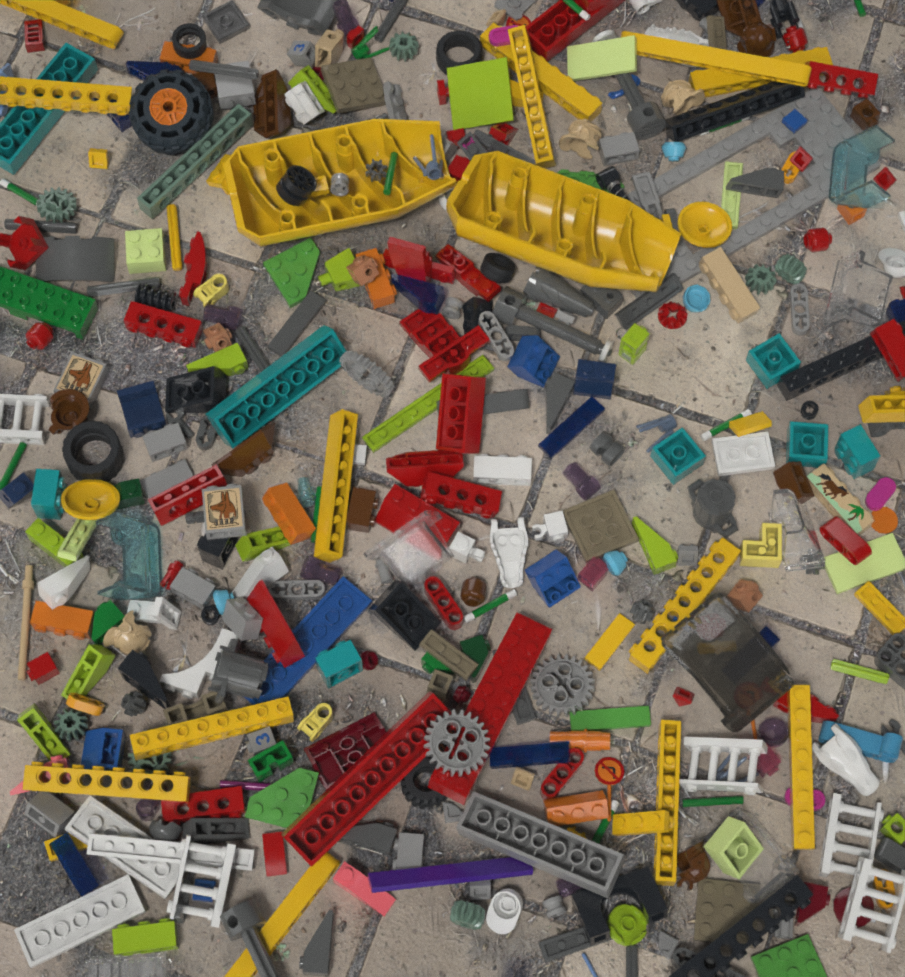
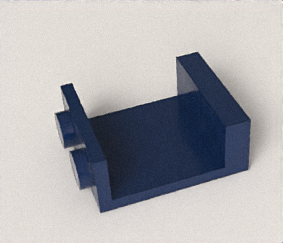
M578 359L573 395L611 400L616 364Z
M154 381L117 390L130 438H139L151 430L164 428L166 422Z

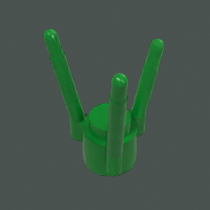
M375 26L351 49V53L357 60L371 58L389 50V47L370 54L367 53L369 48L366 43L379 31L378 26Z

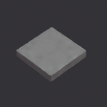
M233 0L202 15V19L219 44L250 29L249 23Z

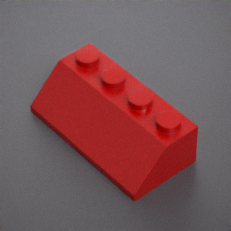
M442 373L436 449L479 454L486 377Z
M396 484L393 485L384 498L375 518V523L439 561L454 540L457 532L460 531L459 521Z
M263 580L258 581L247 598V602L263 618L260 633L265 632L266 637L263 638L268 648L273 647L275 650L272 653L277 664L281 662L284 668L304 658L305 655Z

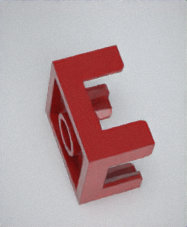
M18 216L14 223L22 225L11 235L0 233V246L8 247L16 260H7L10 268L26 270L49 247L34 219Z

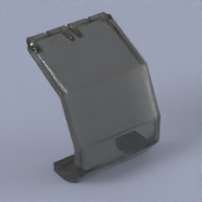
M714 592L705 600V605L700 604L689 614L690 618L685 617L674 626V631L671 629L660 639L662 640L663 648L694 677L725 717L721 720L723 725L732 732H738L794 686V679L781 658L747 618L722 593L717 594Z

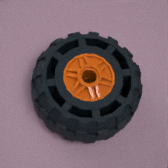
M177 69L176 71L160 70V73L154 75L152 73L147 76L143 83L137 85L129 103L131 105L129 112L130 121L139 139L153 151L167 155L185 154L212 128V122L214 121L213 103L204 85L193 75Z

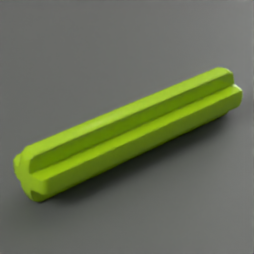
M833 659L830 669L833 671L881 684L888 683L889 674L886 672L838 659Z

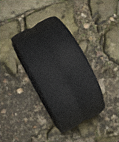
M488 253L483 259L480 271L491 281L508 283L515 271V264L511 259L502 254Z

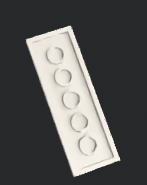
M90 795L65 827L67 832L87 846L89 833L153 839ZM103 856L164 899L168 897L176 886L180 868L179 863Z
M127 874L14 929L29 967L33 968L117 927V925H121L146 913L130 875Z

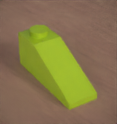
M309 65L301 69L288 82L292 89L299 83L306 81L323 109L333 114L337 112L327 86Z
M238 342L186 365L188 372L215 366L225 373L226 376L239 375L248 369L247 360Z
M637 516L633 517L631 524L639 538L638 541L653 575L675 568L678 560L676 550L672 549L667 541Z
M274 527L247 533V536H242L235 547L242 562L254 560L270 547L278 551L290 546V543L284 537L280 527Z
M89 644L61 696L65 699L68 698L70 693L86 696L107 672L116 655L103 645Z
M35 703L18 715L17 721L49 761H51L50 757L63 755V758H67L71 755L48 719Z

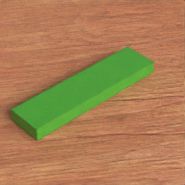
M649 706L576 711V715H573L571 711L569 712L571 731H584V729H587V731L651 726Z

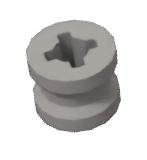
M343 173L332 175L331 193L335 196H345L349 192V177Z
M453 297L446 298V306L442 309V314L450 319H458L463 302Z
M555 896L542 902L543 907L547 909L546 915L548 919L567 912L566 907L562 905V896Z

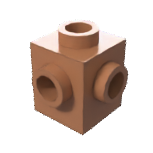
M365 255L356 257L353 263L346 267L353 281L360 286L372 282L375 276L379 274L376 269L378 265L375 260Z
M220 323L202 330L206 337L204 342L208 349L217 352L232 345L230 341L232 335L229 329H224Z
M740 579L727 595L736 609L748 613L763 596L759 591V586L754 581Z

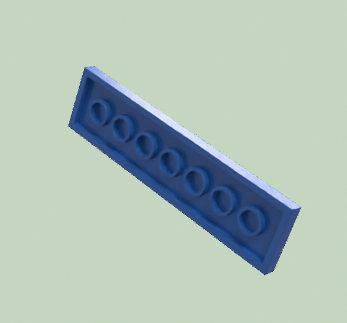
M343 576L292 630L305 657L284 668L281 662L277 664L272 655L275 651L273 650L264 660V662L268 663L266 680L263 681L259 689L262 690L259 699L243 698L251 705L286 697L316 664L315 658L318 657L317 655L323 650H329L372 604V600Z

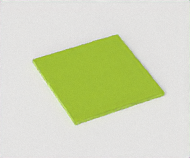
M507 57L446 68L453 130L514 121Z

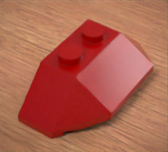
M444 450L404 452L386 458L387 473L407 487L422 486L424 477L428 472L452 478L464 467L462 453Z

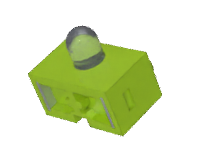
M634 323L628 331L624 328H619L616 331V336L621 340L618 355L632 365L635 364L647 348V341L650 335L647 329Z

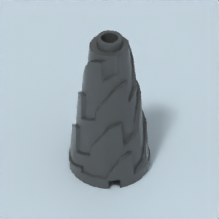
M535 267L537 270L535 273L532 272L523 291V294L527 295V299L552 307L555 306L568 313H575L583 317L592 315L595 309L593 301L584 296L581 291L567 284L565 280L558 277L554 272Z

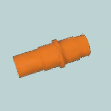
M587 729L571 732L550 731V749L570 750L578 748L584 751V753H587V751L610 750V732L587 731Z

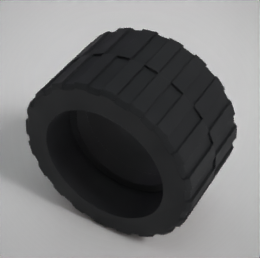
M99 421L82 422L74 426L67 433L63 441L62 452L70 473L79 481L96 479L109 482L117 476V473L122 468L124 451L116 432L107 424ZM103 441L110 445L111 450L108 457L97 465L87 466L80 464L76 460L79 449L88 442Z

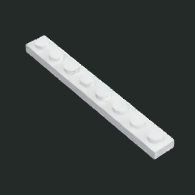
M89 833L87 847L88 855L179 864L181 863L183 851H179L181 842ZM209 845V846H214V847H220V848H222V846ZM235 848L231 869L252 871L254 849ZM188 850L186 863L222 867L223 859L217 855Z

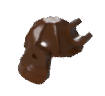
M754 14L746 16L748 24L745 26L743 36L740 37V41L737 44L738 51L751 55L770 57L775 49V28L771 24L760 23L758 16L754 17Z
M64 389L50 397L51 409L53 410L51 422L53 425L49 428V431L53 435L56 432L61 434L63 430H72L74 426L87 422L89 402L81 392L73 389Z
M704 840L677 855V866L681 873L676 875L681 876V879L677 882L678 888H681L682 883L686 882L688 885L687 890L690 891L693 888V883H698L708 876L710 861L703 847Z

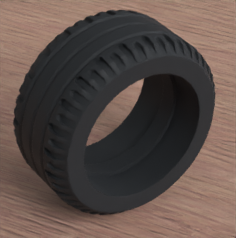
M464 30L448 32L442 36L437 44V65L446 75V68L482 62L483 48L481 42L470 32ZM454 47H464L469 49L474 55L467 61L455 62L450 60L445 53Z

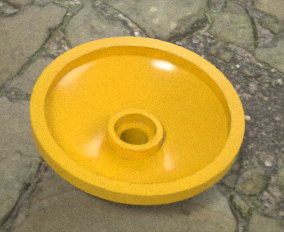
M694 202L685 206L677 220L678 230L683 238L698 247L713 248L720 246L728 240L732 231V221L727 212L718 205L709 202Z
M96 479L77 481L69 485L61 495V505L65 512L81 520L105 518L112 514L120 504L118 490L112 484Z

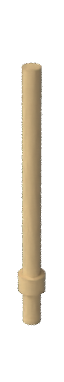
M32 565L25 566V580L22 581L24 594L18 680L21 681L26 680L31 594L34 589Z

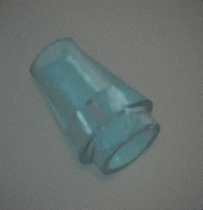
M307 477L299 478L297 480L298 501L302 507L314 505L316 495L309 483V479Z

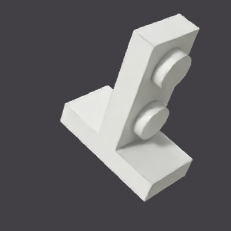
M156 597L155 602L130 600L127 613L131 610L134 611L135 621L161 623L174 630H177L181 611L163 597Z

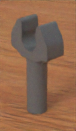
M176 411L178 415L176 418H172L166 413L168 424L179 423L181 431L188 439L194 436V433L183 421L185 416L183 411Z
M891 719L888 723L893 728L892 732L888 731L884 725L880 727L882 736L885 733L899 735L901 725ZM903 740L900 750L905 755V742Z

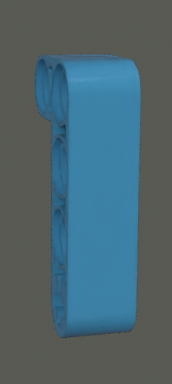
M822 722L818 739L820 743L826 744L835 736L831 727L836 722ZM837 723L844 732L858 743L862 749L863 756L887 763H894L899 758L903 741L902 736L895 733H885L884 736Z

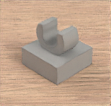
M559 309L555 317L559 318L557 321L565 322L568 326L575 324L578 316Z
M680 544L678 546L677 565L697 566L698 546L693 544L683 546V544Z
M490 880L470 882V900L491 899Z

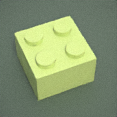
M162 228L125 231L126 264L129 274L166 271L165 238Z
M729 816L703 846L724 874L737 879L743 876L764 850L745 822Z

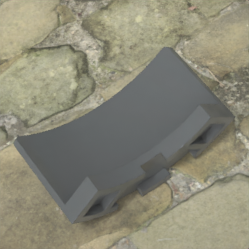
M261 0L257 8L275 20L278 17L286 21V25L296 30L303 28L308 30L309 34L322 36L328 30L342 0Z
M55 236L43 237L49 248L36 260V279L44 282L58 280L114 281L113 238L92 236L90 239H80V236H65V239L55 238Z

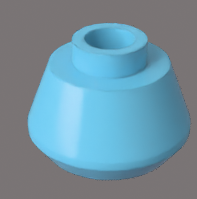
M665 142L662 145L665 158L672 162L679 161V158H682L686 145L683 142Z
M617 550L606 552L603 556L604 564L612 575L619 576L627 566L626 562L628 560L622 551L620 553Z
M215 590L213 592V599L219 614L223 615L227 599H235L232 592L228 593V590Z

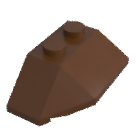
M716 0L720 14L724 17L725 30L740 37L743 36V30L748 24L746 16L754 14V17L758 16L759 22L762 23L755 0Z
M277 69L262 75L261 83L255 93L256 105H253L254 131L266 139L281 133L291 125V108L287 105L284 95L288 92V89Z
M271 421L211 465L217 464L221 473L227 476L243 477L254 472L258 465L268 462L273 455L277 431L275 422Z

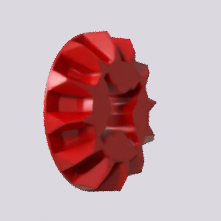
M670 301L669 303H664L659 308L658 320L665 328L678 329L686 323L688 313L679 302L673 303ZM669 311H671L672 313L677 312L676 318H674L673 316L668 317L670 314Z

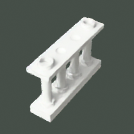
M0 394V443L19 444L23 442L28 445H45L46 438L43 431L39 430L42 407H50L47 396L43 394ZM4 405H15L13 428L11 429L1 428ZM23 406H34L32 428L30 430L20 429Z
M684 737V745L691 752L688 780L679 779V784L685 791L744 792L746 795L763 793V788L759 783H755L758 756L760 754H767L768 746L763 740ZM702 751L711 753L708 780H696L699 754ZM721 752H728L730 754L727 781H716L718 757ZM741 753H748L750 755L747 782H735L738 755Z
M833 793L831 795L818 876L826 878L833 871L850 875L855 874L856 867L838 864L832 860L833 852L836 853V851L866 857L874 861L878 826L884 816V810L881 809L882 803L878 802L874 806V810L844 804V801H841L842 794ZM847 812L872 818L871 829L842 824L841 821H838L839 813ZM841 831L869 837L868 849L838 843L835 840V834ZM871 875L870 877H868L866 885H868L870 881H874L875 876Z
M187 834L186 839H181L179 851H183L173 901H168L166 913H170V919H174L176 907L182 906L183 914L205 917L211 921L210 925L212 927L219 928L236 844L227 842L226 846L220 848L190 842L191 835ZM188 850L220 856L223 859L222 867L213 868L186 863ZM188 871L215 876L216 879H219L218 888L214 887V889L181 883L183 873ZM179 892L212 897V900H215L214 908H209L208 910L177 904Z
M859 857L838 937L851 941L852 937L857 936L881 943V950L891 953V949H894L897 939L895 934L905 900V870L902 869L901 875L875 868L872 865L873 860ZM872 875L898 883L896 894L892 895L869 888L866 885L868 877ZM870 896L893 903L890 916L863 908L861 905L862 898ZM864 916L887 923L885 936L857 928V925H855L857 917Z

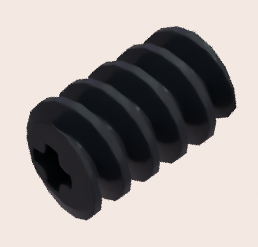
M140 283L135 293V302L170 312L175 306L177 293L174 292L170 296L169 290L163 294L162 288L156 292L155 286L149 290L148 284L142 288Z

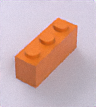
M164 41L160 55L162 69L173 71L177 69L191 74L199 73L200 71L189 69L190 60L218 62L217 51L210 47H206L205 52L195 59L182 58L176 54L172 41ZM180 44L182 47L191 48L195 46L193 44Z
M377 248L355 254L356 257L365 255L373 258L378 265L376 269L379 274L375 276L372 282L364 284L373 309L395 303L394 296L397 295L394 284L391 285L389 282L391 277L388 269H384L383 264H385L382 253L379 254Z
M288 483L268 488L262 500L290 545L309 539L316 528Z
M35 601L30 624L35 631L40 633L50 631L62 637L72 635L73 638L78 640L91 639L95 613L92 610L64 605L52 610L45 602Z
M603 790L543 800L546 822L555 826L609 818L607 798Z

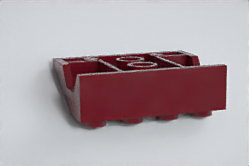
M375 712L304 748V752L314 771L320 773L319 780L325 791L386 733Z

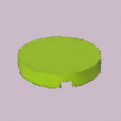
M621 904L612 909L607 917L606 923L610 930V937L620 945H635L646 935L647 920L643 912L636 906Z

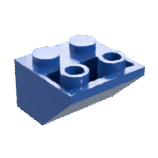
M538 335L522 336L507 367L519 378L544 388L560 356Z
M554 550L525 569L531 585L549 608L581 588L567 557L558 550Z
M99 728L86 731L81 765H84V769L92 770V766L105 767L104 771H112L113 767L121 768L126 742L124 730Z

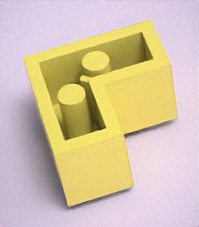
M762 523L759 530V541L743 540L740 546V566L779 568L782 561V524Z

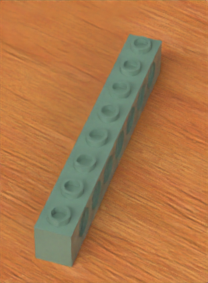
M237 104L201 140L195 143L137 197L139 208L151 219H154L253 126L251 113L240 104Z

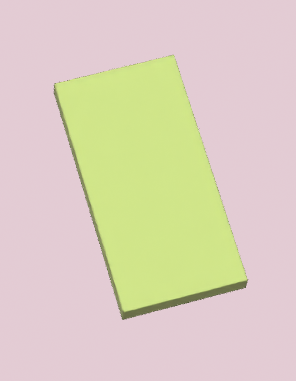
M636 36L567 46L568 76L573 81L636 72Z
M893 533L868 541L867 543L871 547L872 555L858 565H853L840 552L823 557V559H826L824 561L825 570L836 594L862 586L868 581L873 582L905 570V558Z

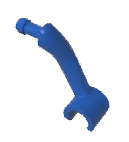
M631 74L636 86H638L640 84V79L634 74ZM622 89L608 93L611 99L624 95Z

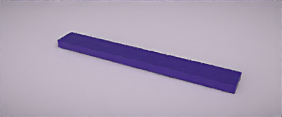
M508 857L368 873V881L371 892L376 893L533 875V867L515 858Z

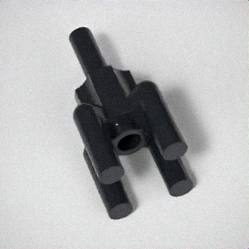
M773 0L770 2V13L772 16L770 22L775 28L776 38L780 39L783 36L780 29L782 22L789 20L791 26L796 25L798 28L797 22L800 19L792 1Z

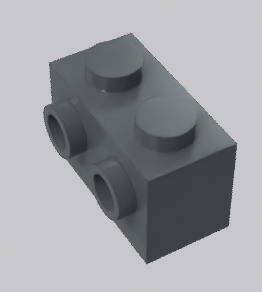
M586 285L580 289L584 296L594 302L595 310L606 319L622 305L623 296L617 289L589 287Z

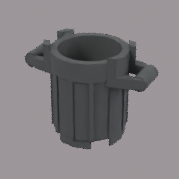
M699 479L687 487L692 500L693 517L701 527L711 530L713 533H718L725 538L738 531L736 521L732 515L736 495L728 482L715 479L703 482ZM726 523L728 524V526L731 524L730 527H728L724 531L722 530L721 527H723Z
M231 639L228 647L220 645L219 649L222 650L217 652L215 658L217 663L211 687H208V690L217 692L215 702L218 704L223 702L226 692L251 699H259L262 690L259 689L263 681L266 680L268 663L261 659L236 653L235 648L238 644L236 639Z

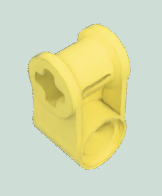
M223 274L213 275L204 284L195 289L194 297L199 298L206 309L212 307L229 291L226 277ZM223 283L221 287H216L217 284Z
M327 703L318 704L300 722L297 729L299 731L302 730L308 735L311 742L315 741L332 722L334 717L332 708ZM322 710L329 711L327 717H319V713Z

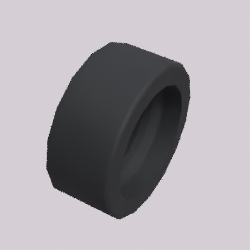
M187 23L178 26L173 32V48L180 57L195 59L205 52L207 47L206 36L200 26ZM186 35H196L200 38V42L191 48L182 47L179 44V40Z

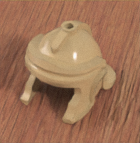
M684 80L670 81L661 95L663 106L674 108L673 113L676 115L688 112L693 106L701 105L705 99L703 89L695 90L691 88L690 83Z
M588 119L575 120L568 128L569 133L560 138L559 147L563 151L573 150L577 152L578 156L590 160L593 156L590 154L587 146L598 150L597 141L601 139V130L597 125L589 122Z
M131 610L125 615L122 620L123 622L118 627H112L107 631L103 639L104 647L114 645L115 648H118L120 652L126 655L132 650L137 653L139 651L144 653L150 643L149 638L152 636L151 631L147 625H138L134 622V611Z

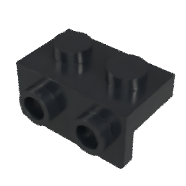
M472 297L464 303L462 308L464 313V335L479 325L478 320L482 312H492V301L488 302L485 299ZM485 317L483 322H487L489 324L490 330L492 328L490 325L491 319H486Z

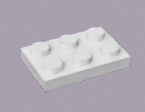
M768 432L752 433L740 437L736 435L712 438L711 443L718 476L775 469Z

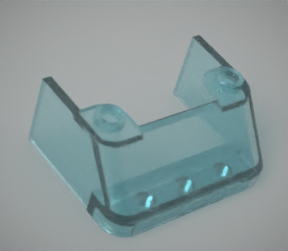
M875 125L837 144L832 155L829 200L838 205L866 209L889 199L891 195L873 180L866 182L867 168L878 161L880 149L895 143V139Z
M118 512L96 520V525L110 528L112 541L116 545L122 546L123 581H117L112 586L97 591V594L121 601L154 598L161 595L163 587L160 585L162 581V561L159 527L153 522Z

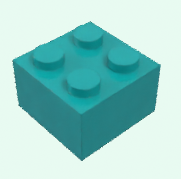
M780 333L749 350L746 357V362L766 389L779 383L781 376L799 369L801 361Z
M790 421L787 428L786 463L801 462L803 467L818 468L823 463L826 465L828 460L829 424Z
M861 424L842 433L834 448L837 458L842 460L847 474L851 475L854 480L873 471L881 456Z
M682 427L654 446L650 457L674 485L704 464L706 455Z
M36 468L31 506L37 518L61 520V514L65 512L61 505V495L68 487V484L65 483V478L62 477L60 470Z
M351 639L347 642L343 640L337 643L335 648L329 651H321L317 655L318 657L315 658L317 670L328 689L363 671L362 659Z

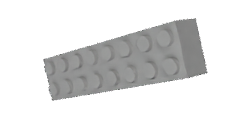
M474 791L456 827L459 835L606 898H609L625 862L624 854Z

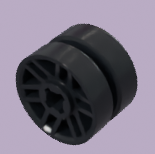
M293 165L287 169L278 181L276 190L286 203L293 206H302L316 189L317 182L310 171L304 167Z

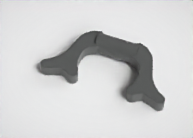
M184 879L183 883L190 885V880ZM182 892V905L189 906V893ZM177 906L174 919L177 920V923H184L187 914H183L182 906Z

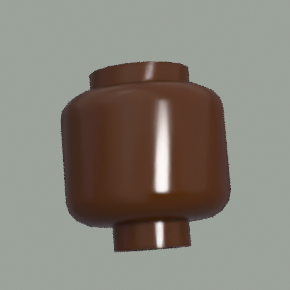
M478 577L466 579L461 587V600L467 606H479L485 601L487 586Z

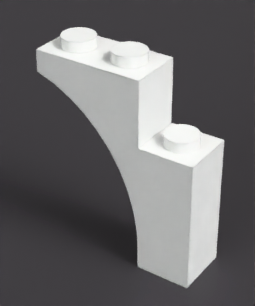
M222 628L215 645L201 661L184 671L162 674L159 682L163 690L170 693L175 691L182 693L181 695L188 699H193V697L199 699L207 677L212 681L217 663L215 658L217 652L222 650L219 649L220 645L228 647L230 640L236 639L238 644L235 652L237 653L242 641L233 631Z

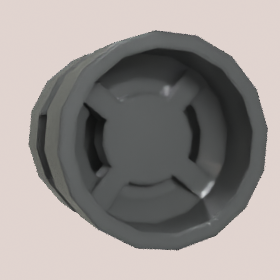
M603 431L592 442L589 449L596 456H602L601 460L610 467L620 459L626 448L618 441L613 442L614 438L606 431Z

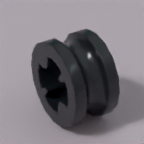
M806 401L802 405L800 414L804 419L812 420L816 417L819 407L813 401ZM807 407L813 409L812 414H810V411L809 413L806 412Z
M206 606L201 612V617L205 624L214 625L219 620V613L216 607ZM210 612L211 614V612H214V618H209L208 620L206 613Z

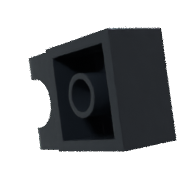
M205 533L197 543L202 561L223 570L240 536L207 540Z

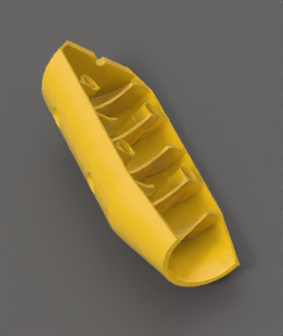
M370 119L238 146L223 165L237 230L260 247L397 219L456 186V179L450 177L446 164L439 121ZM431 134L434 136L437 162L439 163L440 160H443V177L437 180H431L428 176H423L422 170L413 159L416 156L425 169L428 162L433 160L430 143ZM396 152L398 153L391 193L390 195H385L383 190L386 178L382 177L381 183L378 181L371 182L370 176H365V172L369 171L366 169V164L370 165L372 159L375 161L382 160L383 166L387 165V170L384 171L387 173L391 153ZM298 165L310 171L314 177L325 175L329 194L326 196L320 195L317 198L310 195L302 206H293L286 203L279 196L276 185L290 166ZM343 173L349 177V192L345 196H335L331 193L332 175Z
M500 151L474 155L465 169L461 180L457 182L448 197L446 205L447 213L457 236L487 246L495 251L547 271L557 273L589 287L657 292L665 278L681 236L680 232L627 199Z

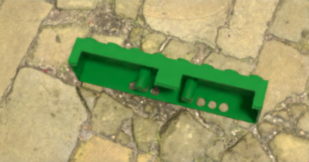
M0 266V307L8 309L10 315L24 320H28V316L73 332L76 338L84 340L98 311L95 299Z

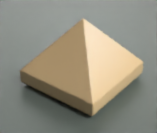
M502 9L493 12L486 25L490 26L494 22L498 26H504L506 10Z
M516 767L510 784L529 791L535 774Z

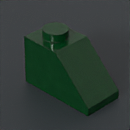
M139 478L122 481L114 486L120 494V504L116 510L145 504L143 488Z
M483 635L460 641L461 652L478 664V668L470 676L472 683L477 681L488 660L489 651H491L488 640H484Z

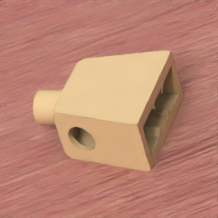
M336 29L335 32L332 30L325 31L315 45V67L338 62L343 52V31Z

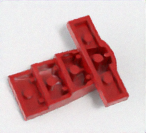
M394 237L389 238L387 242L388 249H385L383 253L384 265L395 269L402 281L421 287H427L431 278L442 283H454L455 268L432 262V257L429 256L425 246Z
M430 302L399 321L404 331L429 357L428 360L418 366L419 371L429 383L442 375V373L457 374L463 371L471 361V354L490 342L489 337L479 325L462 337H459L453 326L447 323L442 314L438 313Z

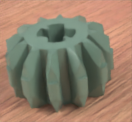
M402 31L400 35L395 33L394 37L390 39L389 50L392 57H397L398 61L403 59L406 62L407 58L412 60L413 55H417L419 43L416 36H411L410 32L404 34Z
M790 254L783 255L775 265V271L778 273V276H781L782 280H786L787 283L799 284L807 273L804 263Z
M764 263L761 267L755 264L753 268L750 267L748 269L745 280L746 286L751 287L750 292L757 291V295L763 292L766 295L768 290H773L777 279L775 278L776 273L771 271V266L765 268Z
M64 708L63 712L65 714L57 713V717L60 720L54 721V724L57 726L55 732L60 733L59 737L61 739L66 737L68 742H71L72 737L77 741L79 740V734L83 736L86 734L83 729L89 727L85 723L88 718L86 715L82 716V711L78 710L76 712V709L71 708L70 712H68ZM74 721L75 725L69 728L68 723L71 724L70 722Z
M460 900L454 902L450 911V920L456 925L467 929H481L485 920L484 908L468 901Z

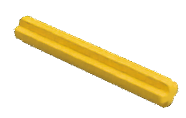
M175 204L167 205L172 268L173 271H181L182 258L177 208Z

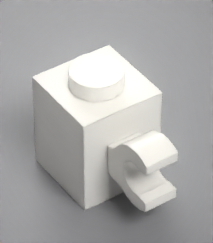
M563 511L545 514L542 525L535 524L532 526V531L539 530L541 532L539 535L534 536L536 541L543 539L545 534L547 535L548 542L560 543L567 539L568 529Z
M457 532L449 547V556L467 564L470 557L482 562L485 556L483 550L475 548V539L460 532Z

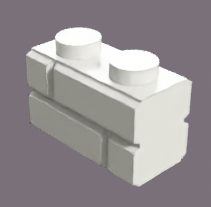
M306 81L299 83L284 94L287 105L294 109L296 119L302 122L303 125L325 112Z

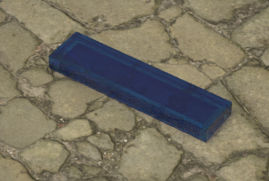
M591 396L542 440L538 447L550 459L554 458L605 411V408Z
M569 741L496 747L493 748L490 754V768L500 769L570 763Z

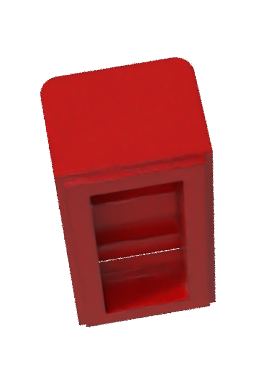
M42 19L24 21L27 53L45 51Z

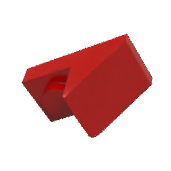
M503 122L492 126L489 134L494 139L509 146L518 129Z

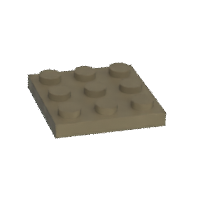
M372 58L321 66L323 78L337 113L386 105L384 89Z
M615 490L563 510L565 522L585 563L604 556L606 552L622 549L639 540Z
M705 878L699 881L697 884L693 941L712 943L759 905L760 885ZM754 921L753 928L757 930L758 921ZM737 934V941L745 944L747 942L745 935Z

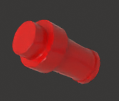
M179 561L170 563L160 585L164 588L168 582L166 589L171 590V583L184 565Z

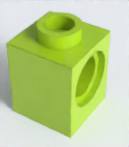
M898 813L893 817L889 814L881 822L884 826L879 831L886 838L901 845L905 841V820ZM891 825H897L900 828V833L893 832Z

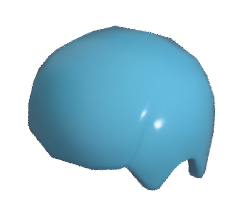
M698 284L688 287L682 296L683 304L690 312H702L710 304V293L705 287Z

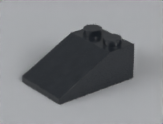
M215 366L166 378V413H176V411L207 413L226 399V374Z
M394 581L369 608L386 627L414 651H416L420 642L431 629L434 631L441 623L401 581Z
M132 650L117 668L123 680L162 708L171 707L155 676L151 663L148 661L149 658L141 651L137 653Z

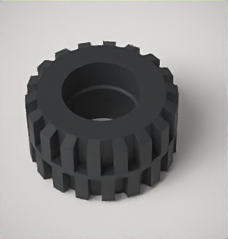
M428 756L422 759L401 780V788L405 799L411 802L412 806H420V809L428 807L429 810L433 809L435 805L437 807L440 806L441 802H445L447 797L434 790L428 792L420 791L414 785V779L419 774L425 772L432 774L437 765L436 762L430 764L429 762L432 758Z

